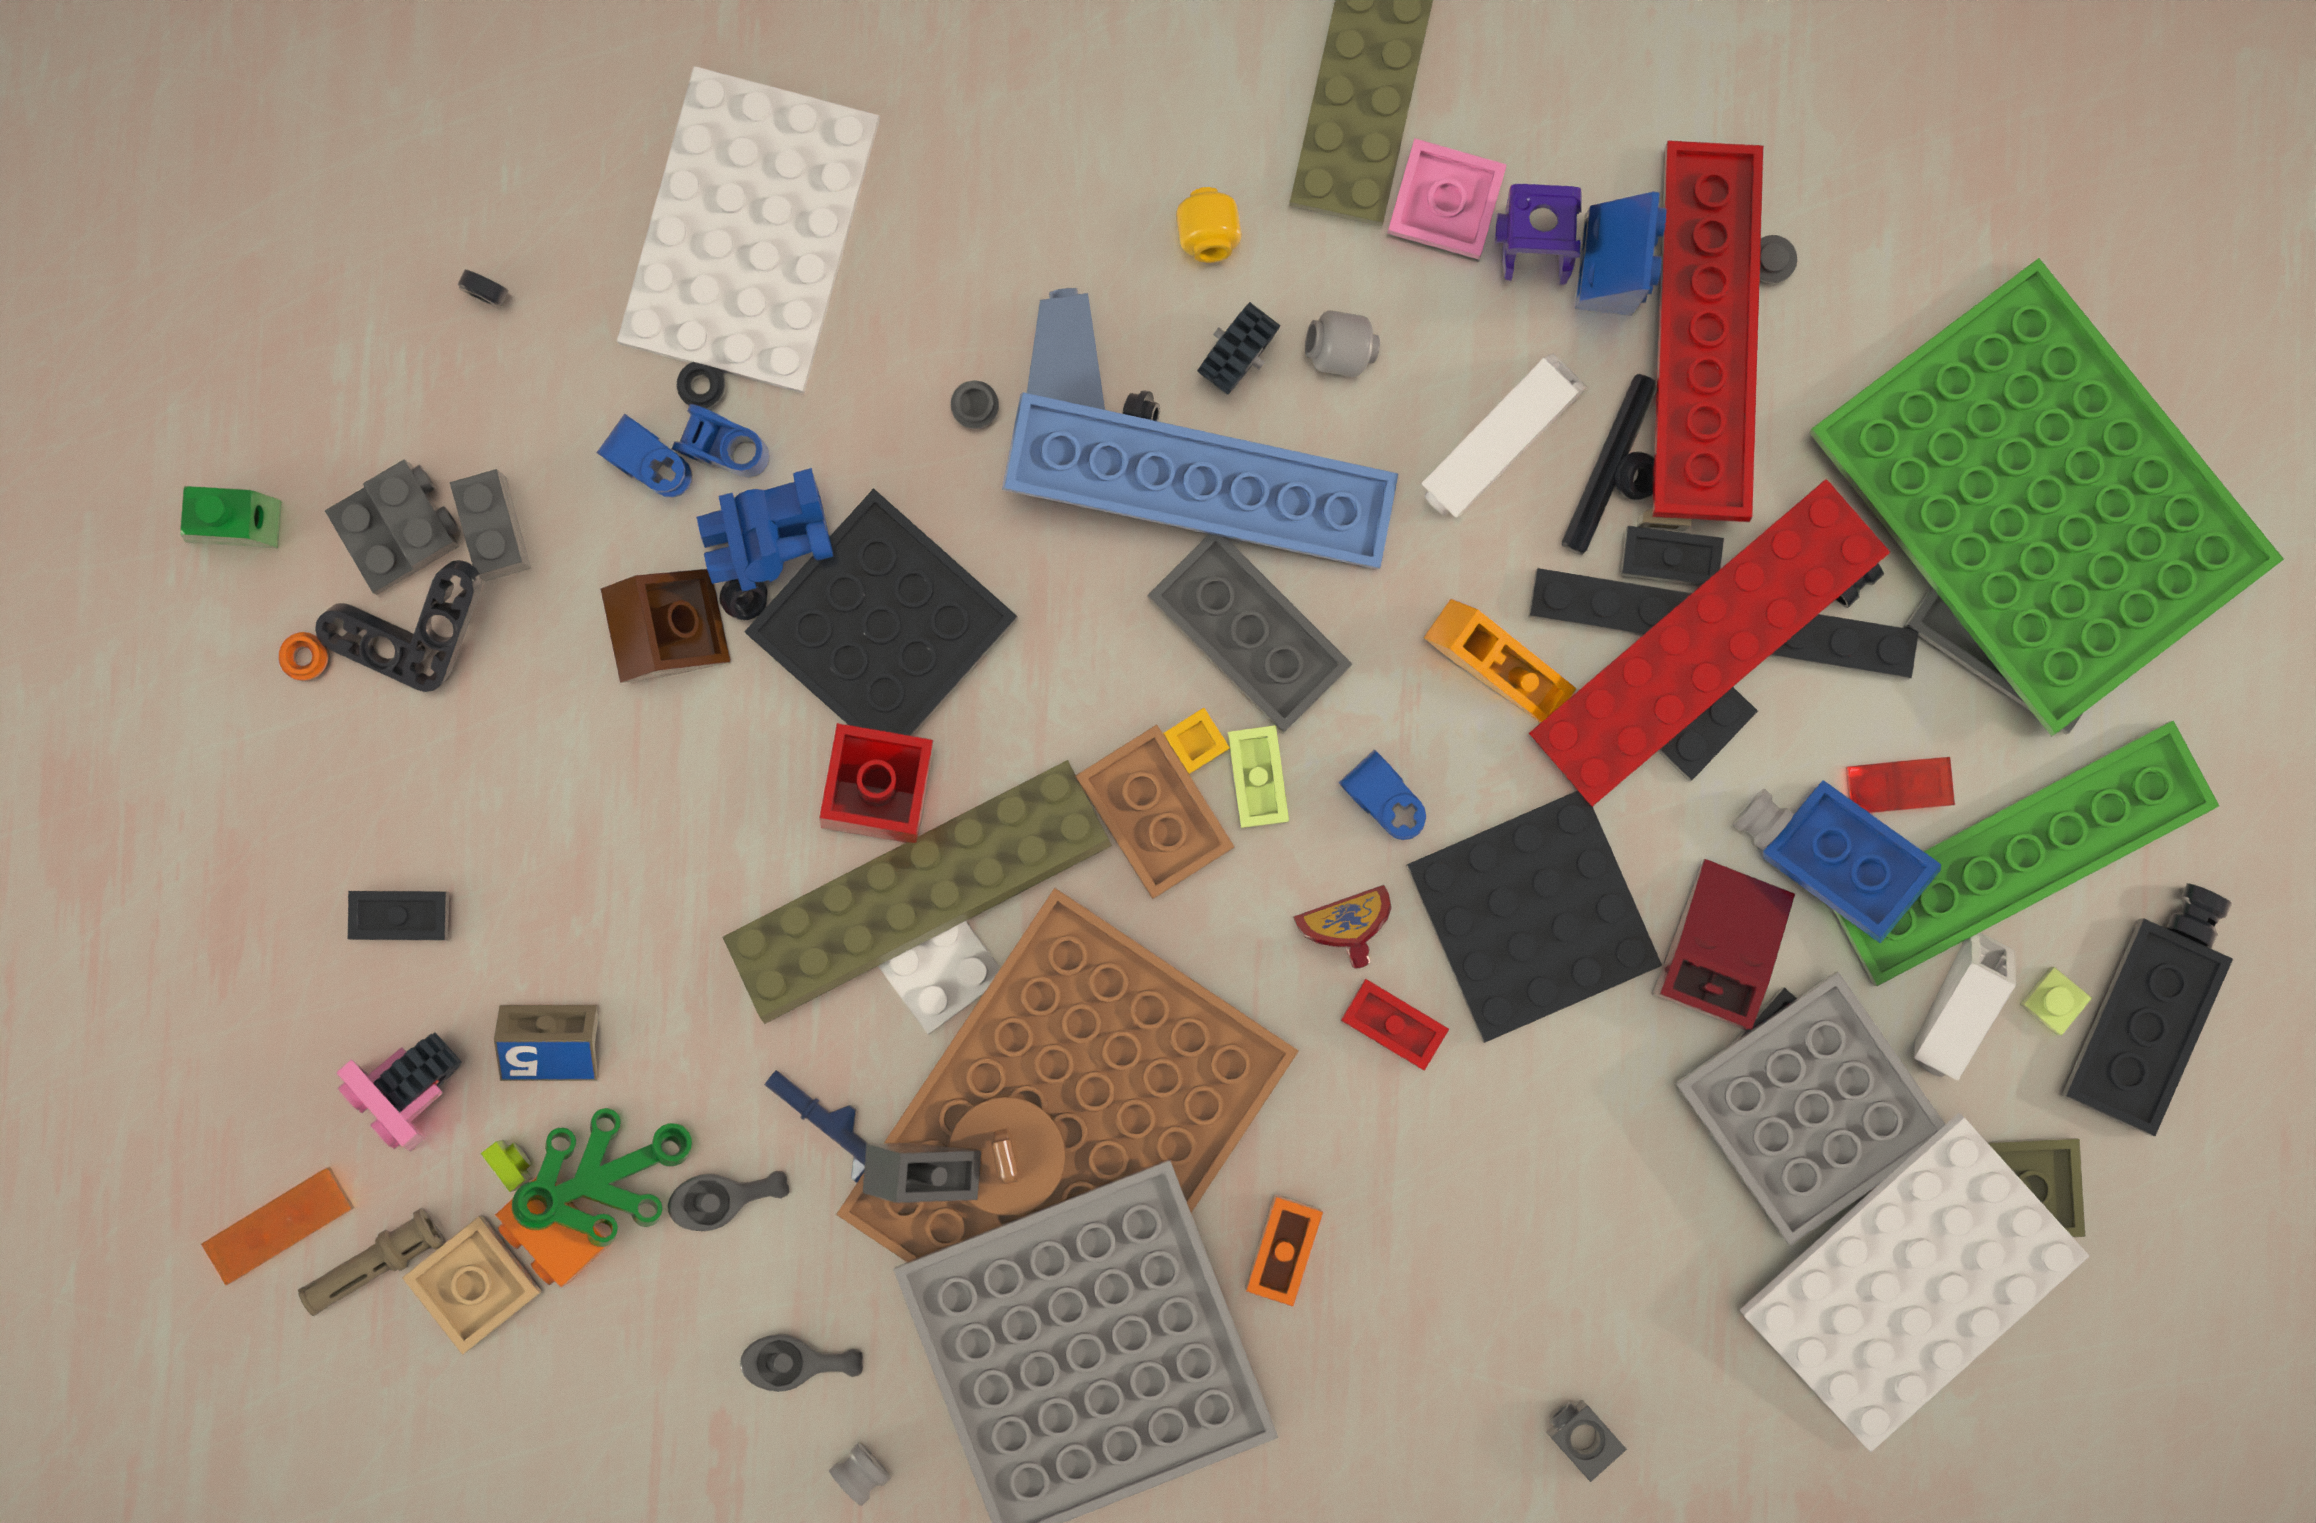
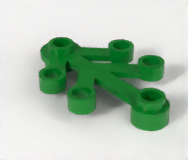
M609 1108L600 1109L592 1116L590 1123L591 1135L575 1177L555 1186L563 1160L568 1159L573 1154L576 1146L575 1135L569 1129L556 1128L547 1136L545 1143L547 1153L536 1181L523 1184L514 1194L512 1200L513 1216L521 1226L530 1230H543L556 1223L587 1234L589 1241L598 1247L608 1246L615 1240L618 1231L616 1220L608 1214H598L594 1217L565 1204L584 1197L631 1214L633 1220L639 1226H653L659 1221L662 1214V1203L656 1196L652 1194L640 1196L610 1184L658 1163L664 1166H677L683 1163L688 1157L692 1146L691 1136L679 1124H665L655 1132L652 1144L600 1166L609 1140H612L618 1134L621 1124L620 1117L614 1110ZM601 1118H608L613 1122L614 1128L608 1132L601 1131L597 1127L596 1122ZM557 1137L565 1138L569 1142L570 1147L565 1151H558L552 1146V1140ZM672 1141L677 1144L679 1152L674 1155H668L662 1150L661 1145L664 1142ZM532 1200H540L544 1203L546 1209L540 1214H534L529 1211L527 1204ZM645 1203L651 1204L655 1208L656 1214L649 1218L643 1217L639 1213L638 1207ZM599 1223L607 1224L611 1229V1234L608 1237H599L594 1233L593 1227Z

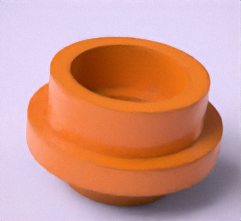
M307 632L295 633L282 643L278 655L279 664L282 670L293 679L300 681L312 680L318 677L326 668L328 651L318 640L317 636ZM308 648L312 652V660L309 664L301 666L297 662V654L301 649Z

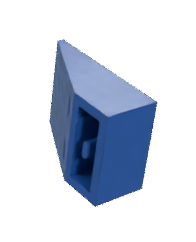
M1660 192L1644 193L1591 205L1588 208L1584 218L1575 302L1576 310L1632 316L1640 303H1646L1647 294L1651 295L1653 286H1658L1661 271V256H1653L1654 247L1657 246L1658 238L1663 237L1666 224V208L1658 207Z

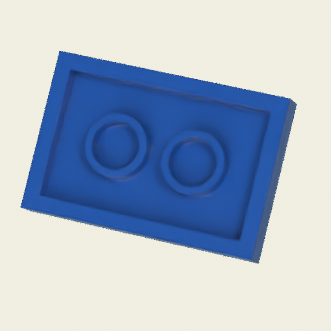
M1824 780L1797 810L1780 834L1763 851V859L1879 943L1885 939L1941 871V864Z

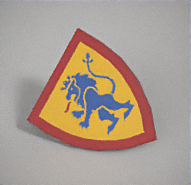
M1381 885L1293 916L1298 930L1305 938L1322 945L1346 947L1352 967L1362 968L1370 963L1367 941L1378 933L1387 921L1392 906L1385 885Z

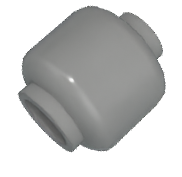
M1331 310L1324 312L1318 320H1313L1310 323L1305 340L1306 356L1312 358L1314 367L1317 370L1350 377L1359 376L1365 370L1368 363H1374L1380 348L1379 336L1373 334L1372 325L1367 317Z

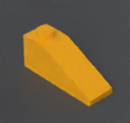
M1449 600L1424 636L1425 640L1454 663L1540 723L1566 702L1577 689L1481 611L1456 600Z

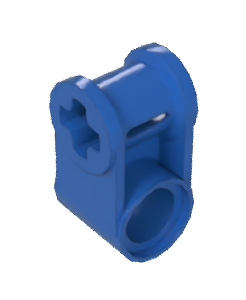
M694 404L689 405L687 412L690 414V418L680 441H674L672 450L700 463L710 466L714 465L741 477H755L765 470L769 462V450L764 441L755 432L733 423L710 410ZM747 441L755 443L756 453L751 461L745 464L734 462V450L739 444Z
M625 413L597 451V454L631 478L634 476L664 497L675 498L682 495L689 489L692 482L690 465L681 456L659 441L660 438ZM662 465L671 468L676 473L671 482L663 479L658 473Z
M1376 750L1369 753L1339 781V784L1367 814L1370 813L1392 837L1400 840L1412 839L1419 835L1424 828L1426 820L1425 807L1403 783V779ZM1399 806L1403 810L1408 809L1410 806L1416 810L1413 815V821L1416 825L1411 829L1406 825H1401L1398 829L1393 826L1392 823L1396 818L1393 811L1395 807Z

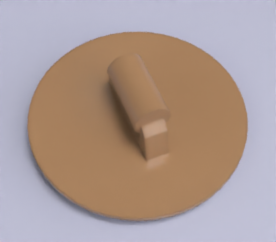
M994 1098L974 1106L959 1120L948 1144V1147L981 1151L978 1199L967 1201L985 1212L996 1215H1017L1038 1207L1054 1192L1064 1171L1065 1147L1057 1125L1040 1107L1019 1098Z

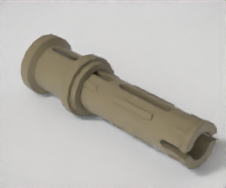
M421 1208L415 1211L413 1219L391 1232L388 1230L382 1231L375 1238L374 1245L340 1264L317 1280L298 1289V1295L302 1304L312 1316H316L331 1304L356 1291L391 1269L395 1272L408 1267L410 1259L430 1247L436 1250L443 1245L439 1229L424 1209Z

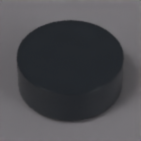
M466 269L457 284L461 291L495 307L502 306L509 291L502 285Z

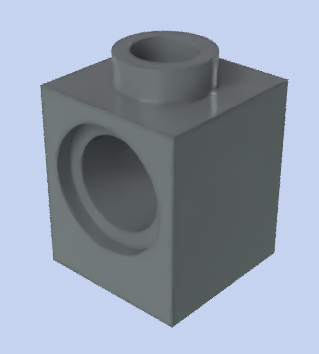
M1583 1400L1576 1406L1571 1401L1568 1402L1549 1420L1553 1427L1546 1433L1590 1482L1627 1450ZM1580 1425L1593 1426L1596 1433L1594 1443L1584 1450L1573 1448L1570 1440L1573 1430Z

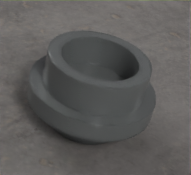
M1768 235L1762 237L1760 281L1769 284L1785 281L1791 276L1797 265V252L1794 246L1782 236Z
M972 380L961 384L954 391L951 398V411L954 418L959 424L969 429H981L988 426L996 418L999 410L996 392L991 386L982 381Z

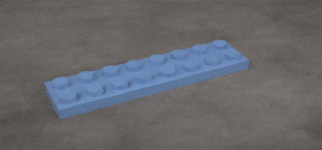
M1023 392L1020 394L1002 490L1379 569L1382 563L1398 473Z

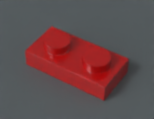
M1367 979L1363 981L1340 1020L1423 1071L1427 1068L1449 1031V1028Z

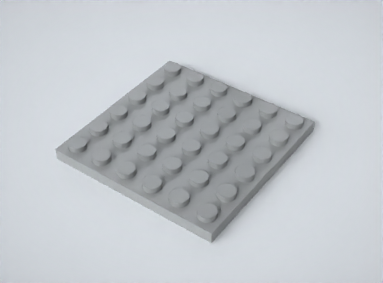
M1170 1159L924 1255L893 1269L992 1523H1064L1278 1438Z

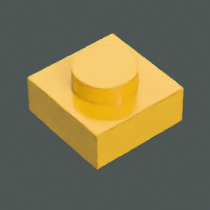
M1205 708L1200 709L1163 733L1189 775L1230 749Z

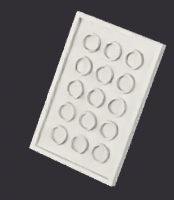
M694 66L617 342L620 345L683 362H696L720 369L721 372L804 394L879 125V115Z
M1958 1113L1743 1306L1740 1312L1859 1441L1872 1452L2090 1256L1965 1117Z

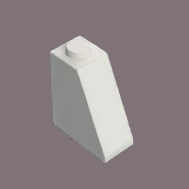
M1981 932L1964 940L1915 1038L1914 1059L1918 1060L1923 1069L1939 1077H1943L1946 1074L1957 1081L1959 1080L2016 986L2014 949Z

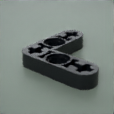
M461 560L451 561L439 570L432 580L414 634L355 606L338 603L328 608L319 616L315 626L317 638L329 650L409 687L423 692L433 691L440 687L452 673L481 591V576L473 565ZM458 576L461 578L460 586L464 590L454 598L453 603L445 602L451 597L454 583L450 579ZM441 615L450 620L454 629L452 637L445 638L435 633L431 625L432 616ZM338 618L344 621L343 629L347 631L343 636L337 634L338 626L333 623ZM363 629L367 630V633L361 639L362 636L359 633ZM374 637H386L392 642L395 649L393 658L387 659L377 654L373 647ZM432 649L438 650L439 652L434 655L431 663V670L434 673L431 676H427L424 674L425 666L421 662L429 656Z

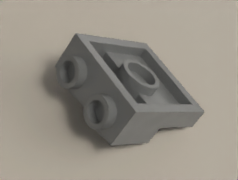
M405 459L364 482V488L325 510L356 566L375 595L459 547L453 536L454 533L459 531V528L445 506L437 509L429 493L435 490V487L428 474L420 464L413 468L412 464Z

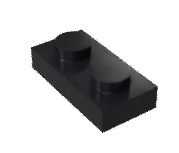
M1627 526L1620 576L1701 586L1721 568L1724 538Z
M1732 687L1658 750V752L1690 782L1745 726L1758 710Z
M348 891V940H448L449 892Z

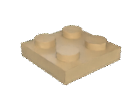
M482 1215L402 1277L462 1355L542 1292Z

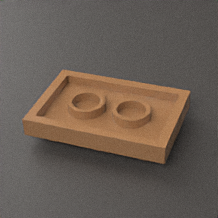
M1157 724L1075 776L1152 899L1235 848Z

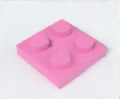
M1414 138L1387 234L1479 260L1507 164Z

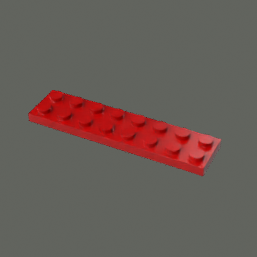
M1667 140L1665 146L1663 208H1666V224L1662 237L1652 517L1750 522L1753 517L1763 145Z
M1825 479L1529 732L1530 736L1593 807L1891 552L1833 485Z

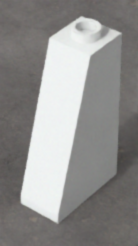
M1552 354L1544 357L1421 483L1428 490L1424 495L1426 500L1444 516L1448 512L1455 517L1462 514L1587 389V386L1556 355Z

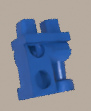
M812 468L793 473L795 482L767 490H746L739 493L735 498L733 492L720 495L721 510L696 517L705 548L727 542L729 545L728 547L704 553L706 567L712 584L738 579L743 592L755 589V582L767 580L772 582L777 579L786 561L809 553L813 554L815 560L834 557L823 505Z

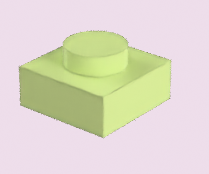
M2050 967L2020 1005L2056 1035L2062 1036L2092 998L2058 969Z

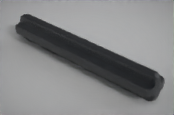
M1637 374L1630 384L1562 540V546L1569 551L1584 554L1590 545L1616 485L1615 473L1617 466L1630 453L1657 391V381L1651 377Z

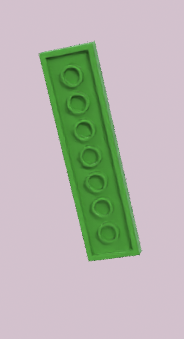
M2174 720L2169 721L1923 850V852L1941 864V871L1881 943L1870 937L1835 910L1834 912L1872 984L1879 986L2219 807V804Z

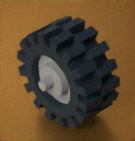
M1249 302L1233 323L1230 324L1226 332L1220 327L1214 332L1213 335L1219 340L1202 362L1197 372L1224 393L1230 394L1252 365L1258 370L1263 366L1265 362L1259 356L1281 325Z

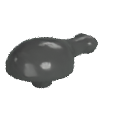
M774 1171L765 1179L743 1183L716 1174L698 1175L686 1180L673 1191L668 1201V1213L674 1223L682 1228L693 1231L715 1230L729 1223L740 1209L751 1201L769 1196L779 1199L788 1196L789 1186L787 1184V1177L783 1171Z
M778 1334L766 1336L751 1343L743 1351L740 1359V1369L743 1376L751 1384L768 1391L781 1392L797 1388L819 1373L843 1372L851 1377L859 1376L863 1369V1356L860 1350L853 1348L844 1353H820L797 1338Z

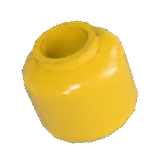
M1202 187L1192 191L1190 197L1179 204L1176 211L1179 241L1184 252L1194 256L1197 261L1204 263H1214L1228 258L1232 250L1239 245L1242 238L1239 212L1235 200L1225 193L1218 192L1216 188Z

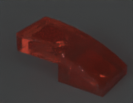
M1950 757L1846 767L1849 799L1869 813L1955 805Z

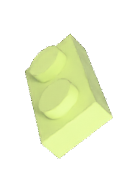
M1276 725L1228 732L1241 829L1289 822Z

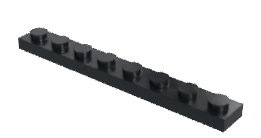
M1537 568L1528 617L1643 636L1692 593ZM1818 614L1769 657L1911 679L1919 633L1913 629Z

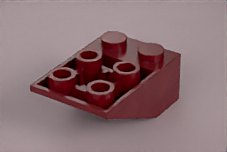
M1704 859L1653 995L1738 1028L1752 1030L1772 976L1795 893Z

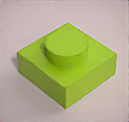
M505 1140L496 1141L480 1153L509 1192L518 1190L523 1184L533 1179L527 1171V1168L532 1165L530 1160L514 1142L508 1146Z

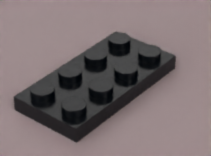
M2145 918L2139 919L2062 1096L2147 1135L2156 1136L2233 958Z

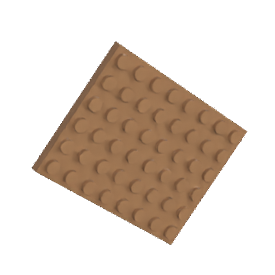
M1054 888L884 1143H915L948 1147L955 1126L974 1106L994 1098H1019L1031 1102L1044 1110L1055 1122L1061 1133L1065 1147V1166L1058 1186L1046 1201L1030 1211L1017 1215H996L975 1207L967 1200L895 1203L863 1193V1173L836 1215L904 1261L909 1262L1168 1159L1171 1161L1189 1210L1192 1213L1299 1050Z

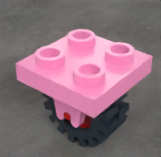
M434 1032L419 1041L414 1048L411 1047L407 1052L405 1049L400 1048L369 1075L351 1059L336 1072L344 1081L338 1087V1090L356 1110L363 1113L369 1109L377 1120L370 1126L389 1147L395 1150L401 1145L411 1152L425 1139L411 1121L443 1093L439 1087L458 1069L462 1061Z

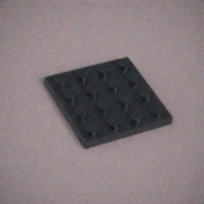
M873 488L829 537L834 557L815 560L812 556L744 632L848 725L913 736L1018 619V616Z
M1575 791L1406 865L1483 1043L1662 966L1594 808L1579 791Z

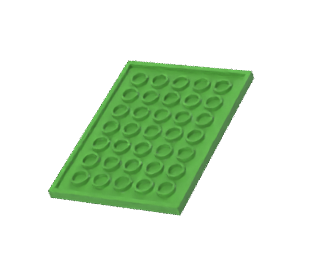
M2040 258L1814 426L1809 432L2051 737L2284 560Z

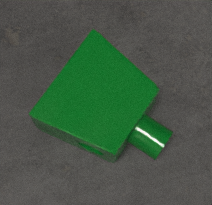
M184 486L180 535L186 543L278 548L281 500L253 490ZM255 509H258L259 511V522L257 527H255L254 523Z

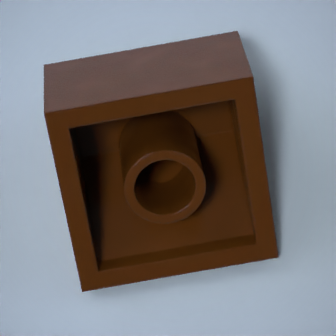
M707 569L635 575L600 588L620 683L658 679L730 662L715 586L711 582Z

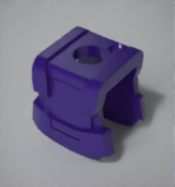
M1513 184L1510 186L1505 214L1497 213L1495 234L1496 243H1503L1502 263L1505 280L1512 281L1517 253L1559 255L1560 285L1567 284L1572 275L1576 258H1580L1581 242L1576 240L1577 214L1582 212V192L1579 187L1538 184ZM1539 208L1549 209L1557 217V225L1550 231H1538L1530 223L1529 217L1531 213Z

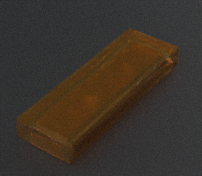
M326 1167L201 1243L224 1284L230 1285L353 1210L354 1206L331 1167Z

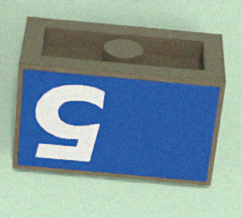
M500 1005L494 1035L500 1081L597 1080L598 1068L595 1053V1040L599 1019L597 1005Z

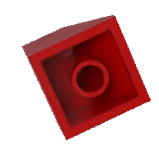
M837 723L819 817L821 828L905 843H917L933 740Z

